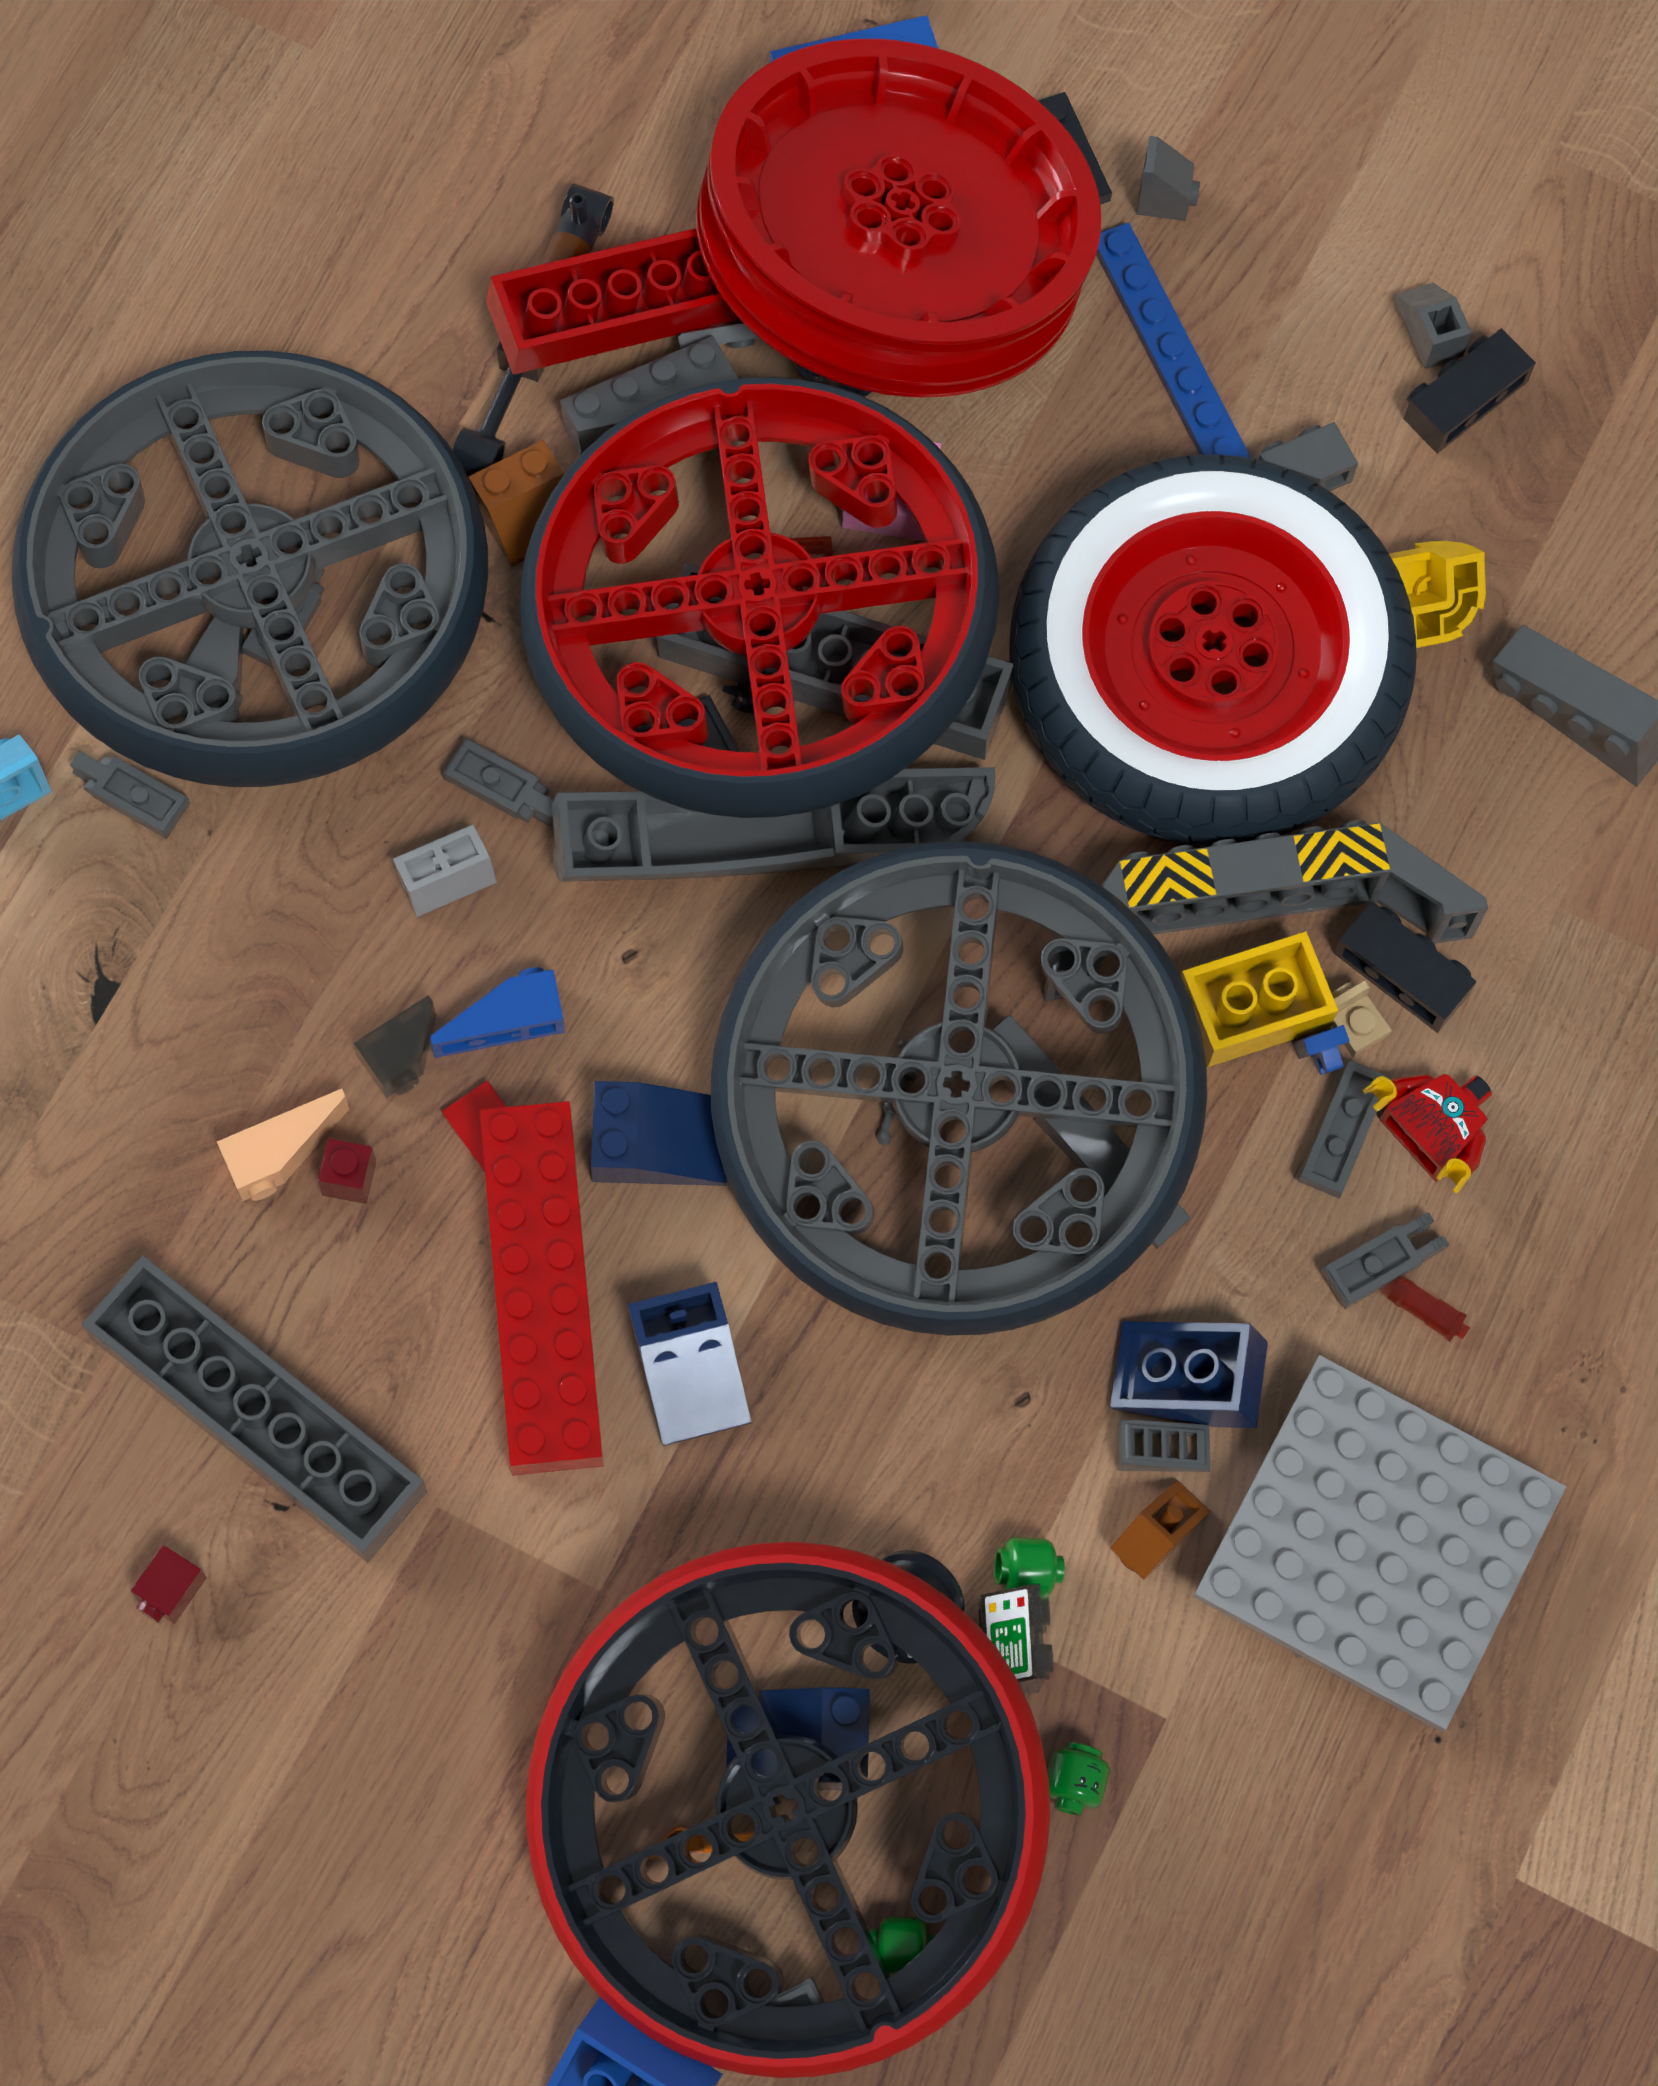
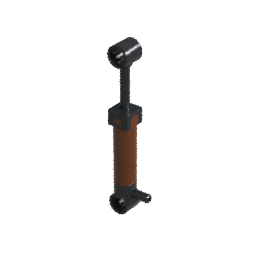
M575 183L572 184L562 206L560 221L541 264L591 253L598 236L604 234L609 224L614 206V197ZM501 341L497 348L499 369L506 372L482 426L477 430L467 427L462 428L453 447V452L459 459L465 472L472 475L503 460L506 443L495 436L521 377L538 382L545 368L513 375Z

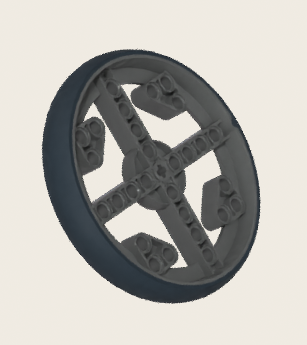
M267 350L231 351L179 361L151 371L123 385L99 401L66 432L42 464L26 496L18 520L12 556V590L15 614L21 637L36 670L47 688L68 714L96 739L115 752L142 766L175 778L206 785L226 787H269L297 783L324 776L361 761L404 734L435 704L463 665L478 630L488 583V544L485 524L476 494L459 459L433 425L402 397L379 382L353 369L315 357ZM264 414L262 423L267 449L271 454L336 478L348 477L358 469L360 462L358 443L379 459L398 481L294 520L288 514L274 507L246 503L209 420L236 415ZM321 414L331 415L325 419L315 418ZM187 424L195 425L190 429H181L182 426ZM280 429L291 430L288 433L284 434L276 433ZM169 435L207 519L192 539L187 561L78 602L75 584L78 548L85 562L94 568H106L118 560L145 505V497L139 474L135 468L127 465V463L138 453ZM338 448L347 449L345 452L339 454L331 452ZM200 459H212L204 464L196 463ZM123 488L131 489L129 492L124 494L116 493L118 490ZM217 493L227 494L223 498H211L213 495ZM410 502L419 504L414 508L403 507V505ZM83 503L91 504L85 509H75L76 506ZM370 517L380 519L375 523L363 522V520ZM232 528L243 529L236 534L227 533ZM422 530L426 547L425 581L418 569L410 564H396L387 570L359 631L365 661L372 667L380 669L363 684L336 700L296 613V610L303 604L310 592L315 570ZM331 532L340 534L339 536L331 539L323 537L327 533ZM98 538L106 539L101 544H90L93 540ZM292 547L300 549L292 554L283 553L284 550ZM209 578L219 579L214 584H203V581ZM403 587L413 589L411 592L407 594H399L395 592L399 588ZM170 593L179 594L172 600L162 599L163 596ZM265 598L276 599L268 605L259 604V601ZM133 608L138 610L133 615H121L127 609ZM208 612L213 617L229 625L241 628H256L295 716L265 722L237 723L240 712L234 687L229 681L165 657L150 658L140 667L138 675L142 693L120 676L101 655V652ZM421 622L430 625L422 630L412 628L413 625ZM85 625H97L91 631H80ZM283 633L292 635L289 639L283 641L274 639ZM378 638L390 640L384 645L372 644V641ZM298 669H305L309 671L307 674L300 677L290 675L293 671ZM157 681H170L169 684L165 687H152V685ZM222 700L227 702L221 708L209 707L214 701ZM314 705H322L325 707L324 710L318 713H309L306 711L309 707ZM176 716L186 717L180 724L167 723Z
M970 841L927 843L903 847L873 856L840 871L813 888L792 905L767 931L749 956L733 985L721 1017L714 1045L711 1070V1113L715 1140L723 1169L739 1206L755 1232L771 1252L801 1281L823 1297L852 1313L891 1327L918 1333L946 1336L983 1335L1014 1330L1044 1321L1079 1305L1103 1290L1128 1270L1153 1243L1166 1225L1187 1187L1201 1144L1207 1105L1206 1058L1202 1034L1192 1000L1177 968L1161 943L1142 920L1108 890L1089 877L1058 861L1018 848ZM973 899H982L989 905L988 913L980 919H971L964 913L965 905ZM955 906L943 1022L931 1025L917 1033L903 1047L897 1058L781 1046L791 1014L810 982L817 998L824 1005L833 1008L847 1004L893 967L902 957L904 946L901 935L896 927L886 921L915 911ZM998 911L1011 913L1033 921L1063 938L1055 939L1044 947L1041 954L1042 970L1053 987L1091 1031L1103 1034L1115 1030L1121 1022L1124 1008L1138 1048L1142 1082L1023 1070L1019 1057L1008 1041L998 1032L986 1026ZM835 930H843L850 935L848 945L839 951L830 950L826 947L827 937ZM881 934L890 935L895 941L893 949L885 955H877L870 949L872 940ZM968 943L981 945L985 951L982 959L974 964L963 962L959 954L964 945ZM1064 951L1072 955L1075 961L1070 970L1059 973L1049 966V960L1053 954ZM1102 956L1114 957L1120 965L1119 970L1110 977L1100 976L1093 968L1097 959ZM830 974H838L845 978L843 990L836 995H827L821 991L822 981ZM964 987L974 988L980 994L979 1001L971 1008H961L955 1003L956 993ZM1098 1000H1106L1114 1006L1115 1013L1107 1021H1096L1089 1014L1091 1005ZM961 1031L969 1032L975 1037L973 1048L966 1053L955 1052L950 1047L951 1038L954 1034ZM776 1058H784L790 1062L789 1074L781 1080L770 1079L767 1075L768 1065ZM824 1062L832 1064L835 1067V1075L829 1083L820 1085L812 1081L811 1074L816 1065ZM865 1067H873L880 1071L879 1082L871 1089H863L856 1084L858 1072ZM917 1071L925 1076L924 1087L917 1093L910 1094L904 1092L900 1084L902 1077L908 1072ZM962 1076L965 1085L970 1086L968 1092L962 1091V1097L955 1098L951 1089L945 1087L947 1082L954 1083V1077ZM999 1080L1010 1081L1015 1086V1094L1007 1102H997L990 1096L991 1087ZM1050 1084L1057 1087L1061 1097L1056 1105L1044 1107L1036 1102L1035 1094L1041 1086ZM1089 1089L1100 1090L1106 1097V1103L1098 1111H1087L1080 1104L1082 1094ZM775 1091L892 1103L895 1113L905 1130L918 1142L929 1147L917 1265L883 1255L849 1235L861 1234L873 1224L875 1209L871 1201L831 1151L821 1142L812 1140L799 1144L794 1150L790 1161L779 1129ZM1140 1093L1149 1098L1152 1106L1147 1114L1134 1116L1127 1111L1125 1103L1131 1095ZM1018 1116L1137 1127L1127 1160L1105 1197L1103 1181L1094 1170L1078 1168L1070 1172L1023 1210L1014 1221L1013 1234L1018 1245L1025 1251L1032 1252L1033 1254L998 1266L960 1270L972 1152L982 1150L1001 1139L1013 1126ZM951 1120L960 1121L965 1125L966 1129L964 1137L956 1143H948L941 1138L942 1126ZM813 1151L821 1152L825 1156L824 1168L817 1174L810 1175L805 1173L802 1169L804 1156ZM945 1165L956 1166L961 1171L960 1181L952 1188H943L936 1183L937 1171ZM1086 1178L1094 1182L1097 1187L1095 1197L1088 1202H1080L1073 1198L1071 1187L1075 1181ZM806 1196L817 1197L821 1208L816 1217L807 1220L800 1218L797 1214L798 1202ZM854 1200L862 1202L866 1210L864 1218L856 1224L845 1223L841 1215L844 1205ZM940 1210H949L956 1216L955 1227L948 1233L941 1234L935 1232L931 1227L932 1216ZM1030 1219L1041 1220L1047 1227L1046 1236L1036 1243L1027 1242L1021 1235L1023 1224ZM1081 1223L1091 1229L1093 1236L1088 1245L1077 1248L1068 1243L1066 1234L1072 1225ZM935 1255H945L951 1261V1270L948 1275L941 1279L930 1277L926 1271L928 1260Z

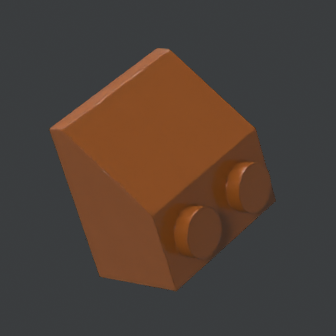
M544 439L468 477L476 494L483 520L511 567L525 560L535 524L548 498L564 475Z

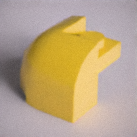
M1429 541L1415 543V549L1390 553L1389 555L1399 571L1410 601L1415 625L1416 648L1449 642L1463 636L1462 631L1472 622L1478 609H1484L1486 595L1485 552L1462 542Z

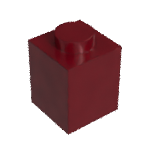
M328 1138L318 1178L322 1195L367 1204L376 1167L373 1148L371 1146Z
M162 1545L131 1589V1593L140 1601L136 1609L156 1623H159L164 1617L175 1624L207 1577L200 1568L165 1545Z

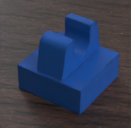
M1341 1025L1293 1042L1299 1059L1312 1055L1317 1070L1322 1075L1343 1068L1338 1046L1350 1040L1345 1026Z

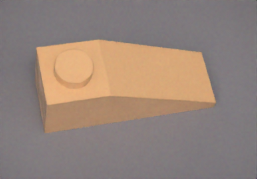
M342 1088L217 1141L242 1201L249 1198L253 1201L267 1198L277 1191V1186L284 1184L348 1112L349 1106Z

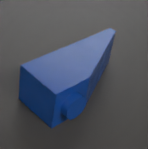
M539 967L528 968L520 971L518 976L508 978L430 1036L434 1058L565 1033L564 1018L554 970L544 971L543 968Z

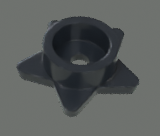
M740 682L737 685H724L722 692L733 695L731 705L742 712L755 714L750 685Z

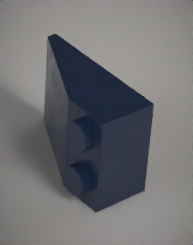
M595 1081L591 1154L592 1182L727 1186V1177L715 1140L711 1113V1095L641 1082Z
M1123 1321L1110 1407L1117 1411L1199 1425H1209L1211 1427L1257 1428L1268 1341L1251 1324Z
M819 1687L760 1690L780 1735H798L813 1739L829 1748L838 1758L869 1743L870 1689ZM743 1705L735 1714L737 1727L745 1733H749L756 1728L759 1719L756 1710L749 1705ZM728 1735L726 1769L737 1756ZM763 1749L755 1757V1767L761 1775L770 1777L778 1769V1758L771 1750ZM869 1753L861 1760V1771L867 1778ZM827 1772L820 1777L817 1787L818 1790H842V1783L838 1776Z

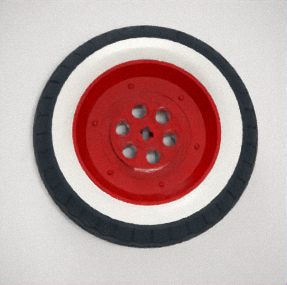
M1190 455L1152 462L1134 468L1105 482L1079 500L1053 526L1033 555L1019 586L1013 607L1009 635V660L1014 665L1011 677L1018 707L1035 745L1054 772L1090 806L1116 822L1152 837L1190 845L1211 846L1213 843L1225 839H1235L1237 843L1254 841L1256 837L1267 833H1278L1281 836L1314 822L1338 807L1366 782L1390 750L1404 722L1413 692L1416 673V634L1410 601L1397 567L1372 529L1345 502L1305 476L1272 463L1231 455ZM1197 604H1204L1212 610V613L1201 615L1196 613L1192 607ZM1241 616L1247 617L1254 625L1246 628L1241 627L1233 619ZM1174 631L1181 639L1176 642H1169L1161 636V633ZM1256 656L1264 662V665L1252 667L1244 661V658ZM1177 670L1185 671L1192 679L1180 682L1175 680L1170 673ZM1217 683H1225L1232 688L1233 692L1230 694H1220L1212 686Z

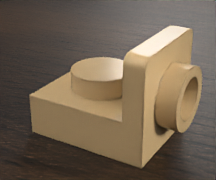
M1366 980L1356 986H1353L1351 982L1346 983L1332 993L1338 1013L1331 1027L1345 1026L1350 1041L1344 1043L1353 1058L1389 1037L1392 1032L1387 1022L1368 997L1371 987Z

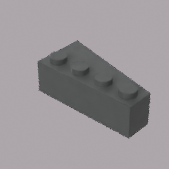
M710 336L560 400L565 430L578 454L581 455L607 430L632 413L657 400L686 389L739 378L714 336Z
M1525 625L1519 628L1493 660V681L1503 694L1516 699L1637 787L1658 761L1657 699Z

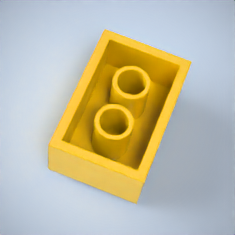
M1307 931L1184 970L1181 974V979L1192 1000L1200 1026L1207 1067L1331 1028L1338 1013V1008Z

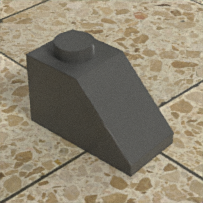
M1149 136L1141 177L1137 215L1186 221L1189 205L1197 206L1200 181L1193 180L1194 163L1156 136Z

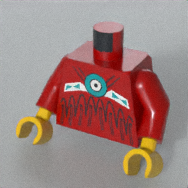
M1425 1074L1399 1077L1391 1080L1383 1076L1377 1077L1363 1090V1093L1370 1092L1376 1095L1379 1101L1373 1105L1375 1111H1380L1388 1103H1391L1386 1107L1380 1118L1382 1124L1435 1182L1440 1181L1443 1177L1450 1178L1456 1185L1452 1191L1456 1194L1459 1193L1471 1174L1479 1167L1485 1147L1486 1136L1482 1128L1488 1119L1479 1106L1492 1096L1489 1085L1477 1075L1473 1076L1461 1087L1448 1074H1442L1437 1078Z

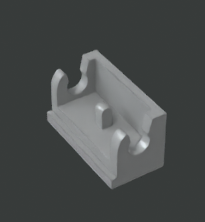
M474 825L393 859L401 885L408 894L416 917L497 883L491 858Z

